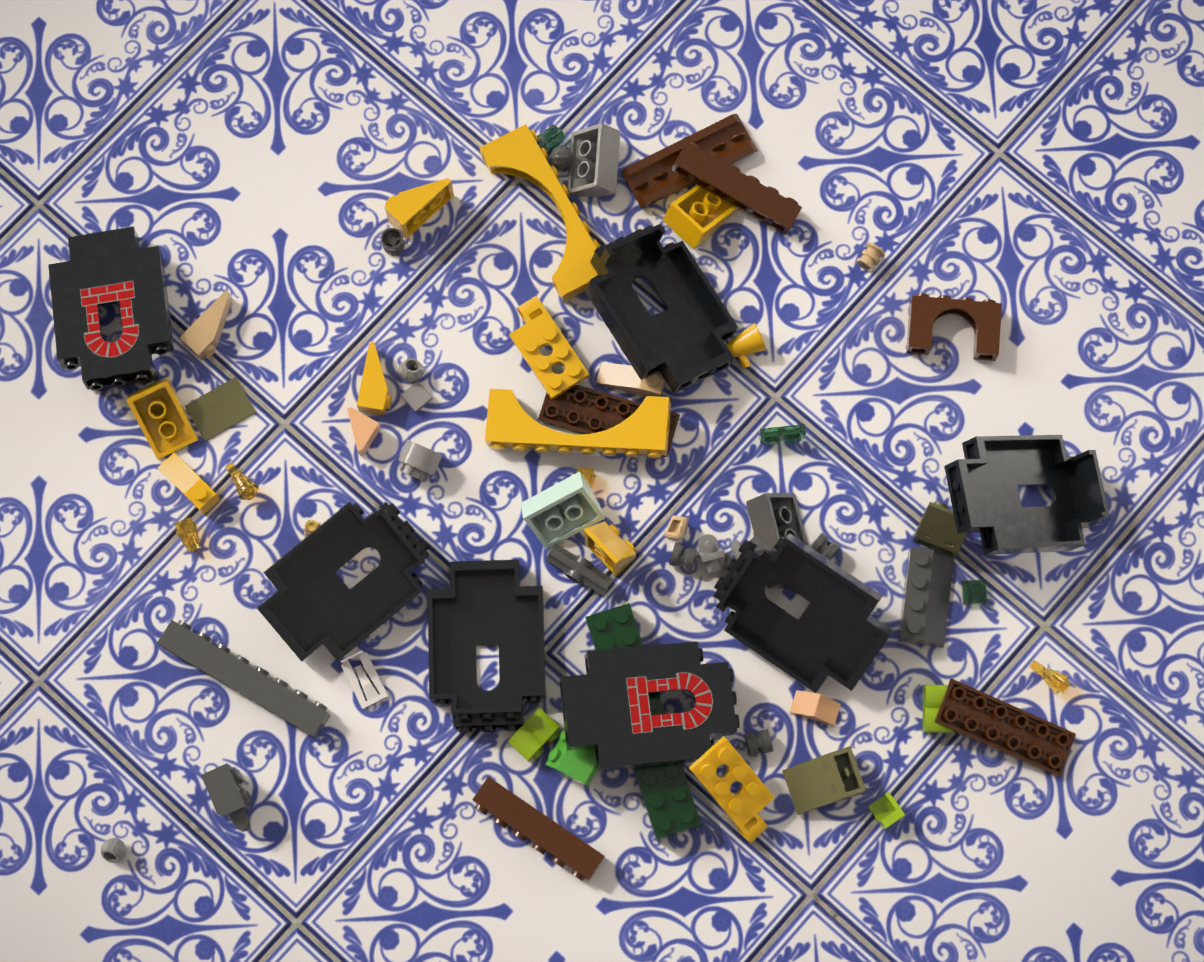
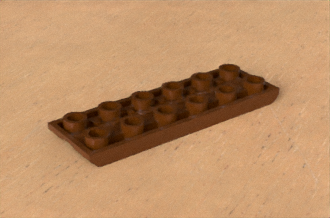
M732 114L624 168L621 173L641 209L694 184L671 170L686 141L698 144L702 147L703 151L719 156L722 162L728 165H732L757 152L758 149L738 114Z
M575 385L551 400L546 392L538 420L577 433L592 434L605 431L620 424L630 417L642 403ZM670 412L667 456L661 455V457H668L680 414Z
M952 678L949 681L934 721L940 726L1058 777H1061L1076 736L1074 732Z

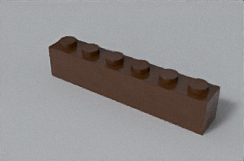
M686 141L671 168L677 174L784 235L791 229L802 209L793 198H785L779 194L777 189L764 186L756 177L743 174L735 165H728L722 162L719 156L706 153L696 143Z
M490 777L485 780L472 799L476 803L475 809L484 815L489 812L495 816L493 821L501 827L506 828L508 825L514 829L513 835L520 840L525 841L527 838L533 842L532 848L542 855L545 852L552 855L553 859L551 861L561 868L565 865L573 870L571 874L580 881H583L584 878L590 881L605 858L603 854Z

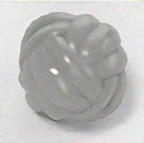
M413 358L405 360L398 368L401 377L409 383L417 381L424 374L422 364Z
M119 838L108 839L101 846V855L106 861L117 863L125 857L126 846Z

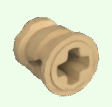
M868 242L866 243L867 249L862 251V257L858 258L856 263L862 269L873 272L875 269L874 265H878L880 262L879 258L884 257L885 252L877 245Z

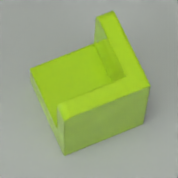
M889 792L868 807L883 830L905 816Z

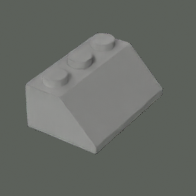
M600 123L571 132L570 151L573 153V162L568 167L567 190L570 196L601 198L616 193L620 145L619 130Z

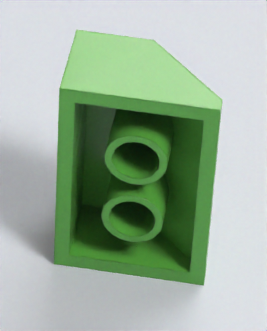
M564 729L555 748L549 753L548 761L545 765L568 779L589 786L597 771L595 748L567 751Z

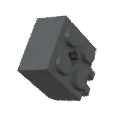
M226 763L202 774L201 777L217 814L232 820L236 829L241 830V832L249 830L251 824L247 813L252 811L250 805L253 804V800L248 790L246 791L241 785L244 779L239 769L237 770L236 767Z

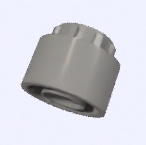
M407 440L398 461L402 462L399 469L401 472L425 482L429 475L434 476L443 455Z

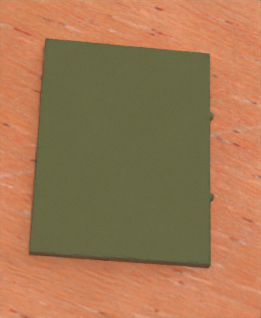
M236 377L185 405L205 442L256 413Z

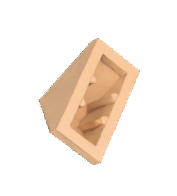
M352 407L347 408L359 455L363 456L381 427L378 422Z
M796 690L790 713L835 726L841 704L822 694Z

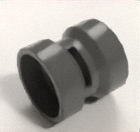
M388 228L382 233L381 242L384 251L388 255L397 256L404 251L405 242L401 231L396 228Z
M821 533L811 548L831 561L839 550L840 545L836 542L831 543L828 540V536Z
M675 543L669 565L675 567L678 565L683 566L685 570L691 571L697 549L691 547L686 549L681 544Z
M768 729L761 730L757 735L753 733L745 734L750 757L757 756L760 751L765 753L773 752Z

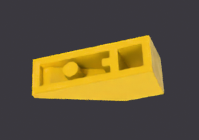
M369 342L356 406L360 412L385 416L386 410L391 408L392 396H389L375 343Z
M175 453L158 467L203 515L221 500Z

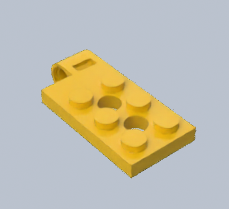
M537 296L517 307L525 325L510 333L509 336L551 400L590 377L588 371ZM543 346H550L553 352L549 356H544L540 353V349ZM555 364H562L565 370L561 374H555L552 371V367Z
M723 736L694 762L689 769L728 815L727 817L748 842L752 843L768 828L758 813L775 797L727 738ZM725 764V774L722 776H717V768L720 765ZM739 781L740 789L735 793H731L730 787L732 783Z

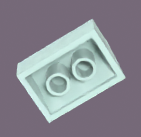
M581 472L521 503L523 519L545 549L605 519V515L591 486Z

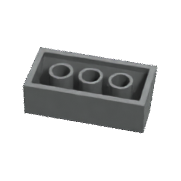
M765 493L746 501L753 535L774 550H776L774 546L780 537L786 538L789 533L808 545L795 493ZM779 581L767 583L768 589L787 587Z
M910 548L907 557L898 642L944 648L953 557L935 550Z

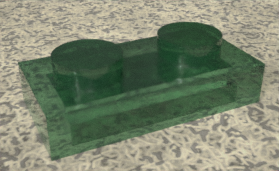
M805 424L760 429L759 441L760 443H765V445H776L779 441L788 440V443L800 442L806 435Z

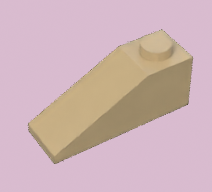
M227 290L179 337L182 343L201 361L211 357L218 346L233 300Z
M605 362L601 363L596 380L597 385L643 397H662L666 383L660 372L640 380L632 366Z

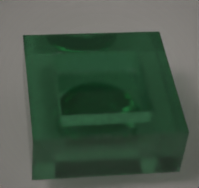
M554 124L537 135L539 143L547 149L558 146L561 140L566 138L563 131Z
M985 580L961 582L963 605L987 603Z

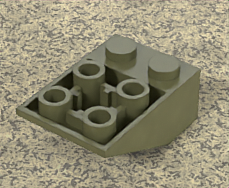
M937 501L934 503L929 502L920 519L912 542L955 558L967 533L957 534L953 511L947 509V505Z
M851 746L782 770L797 815L864 794L866 791Z

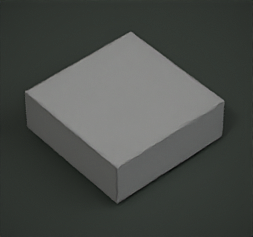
M419 381L401 394V397L416 413L433 399Z

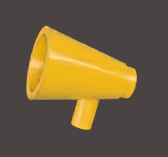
M753 323L726 343L734 358L738 357L743 369L751 366L747 357L748 354L767 350L756 323Z

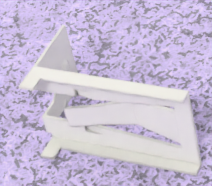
M362 650L341 661L343 663L341 667L362 709L388 697L367 652L364 653ZM357 655L359 656L370 679L372 680L375 687L380 693V695H378L377 691L375 690L367 675L365 674L362 666L359 665L355 667L354 669L359 677L367 701H365L358 679L349 663V659Z

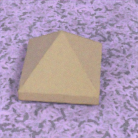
M673 515L664 536L675 539L684 537L687 534L689 518Z

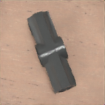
M558 544L552 547L546 558L549 564L563 571L569 579L579 585L587 586L603 597L614 582V579L596 569L590 561L580 555L575 556Z

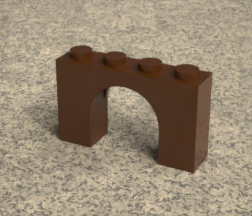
M924 293L916 294V296L912 295L909 305L906 353L929 355L932 344L933 323L944 315L954 314L965 318L974 330L973 359L996 361L999 355L1002 303H996L995 300L991 299L974 301L973 298L963 297L960 300L951 299L947 295H941L938 298L929 297L928 294Z

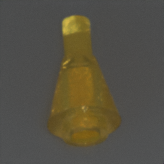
M229 463L225 468L232 476L239 498L241 500L254 498L257 495L259 486L239 472L233 463Z
M1036 660L1030 665V668L1041 675V678L1056 695L1059 692L1064 694L1071 684L1068 681L1070 676L1050 668H1045Z

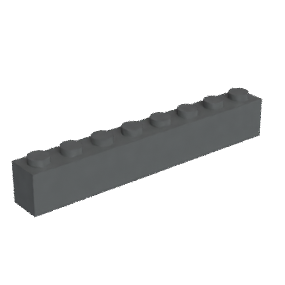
M173 620L170 621L157 642L159 646L317 739L331 716L326 712L328 707L318 701H315L314 704L306 700L308 695L298 689L295 692L287 688L289 684L279 678H276L274 681L267 677L269 672L259 666L256 669L248 665L250 661L238 654L237 657L230 655L229 648L220 643L215 646L209 642L211 638L200 631L198 634L190 631L191 626L182 620L178 623Z

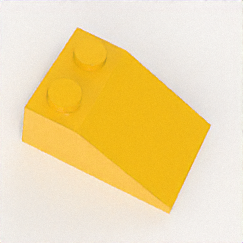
M449 178L400 192L397 196L390 197L384 207L388 222L394 228L401 231L403 237L407 240L454 197L452 182Z
M696 185L671 203L662 221L695 249L705 242L739 208Z
M168 376L127 395L126 401L157 460L198 441L192 424Z
M604 521L587 527L584 530L585 545L616 577L636 559V548L628 540L624 542L619 537L620 532L613 524L608 525Z

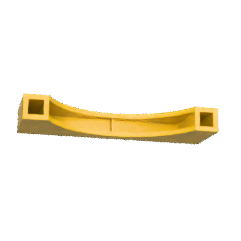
M525 124L480 147V154L491 174H509L525 179L542 189L557 206L565 224L567 239L562 261L552 276V283L562 302H565L586 291L590 284L589 281L598 275L590 261L594 251L600 246L596 239L592 240L588 234L590 229L585 220L581 222L578 216L580 212L575 202L571 203L569 201V192L564 184L560 185L557 179L559 174L554 166L550 167L547 162L549 157L543 147L539 148L537 144L539 140L533 129L529 130Z
M490 389L485 442L491 449L499 451L504 450L505 447L513 448L514 451L524 452L526 449H535L536 452L547 453L549 450H558V453L562 454L580 451L584 455L603 452L602 454L606 456H616V453H624L627 457H638L639 454H644L650 458H661V455L667 456L671 401L669 397L646 396L638 409L620 424L597 433L574 435L554 431L532 419L520 406L512 390Z

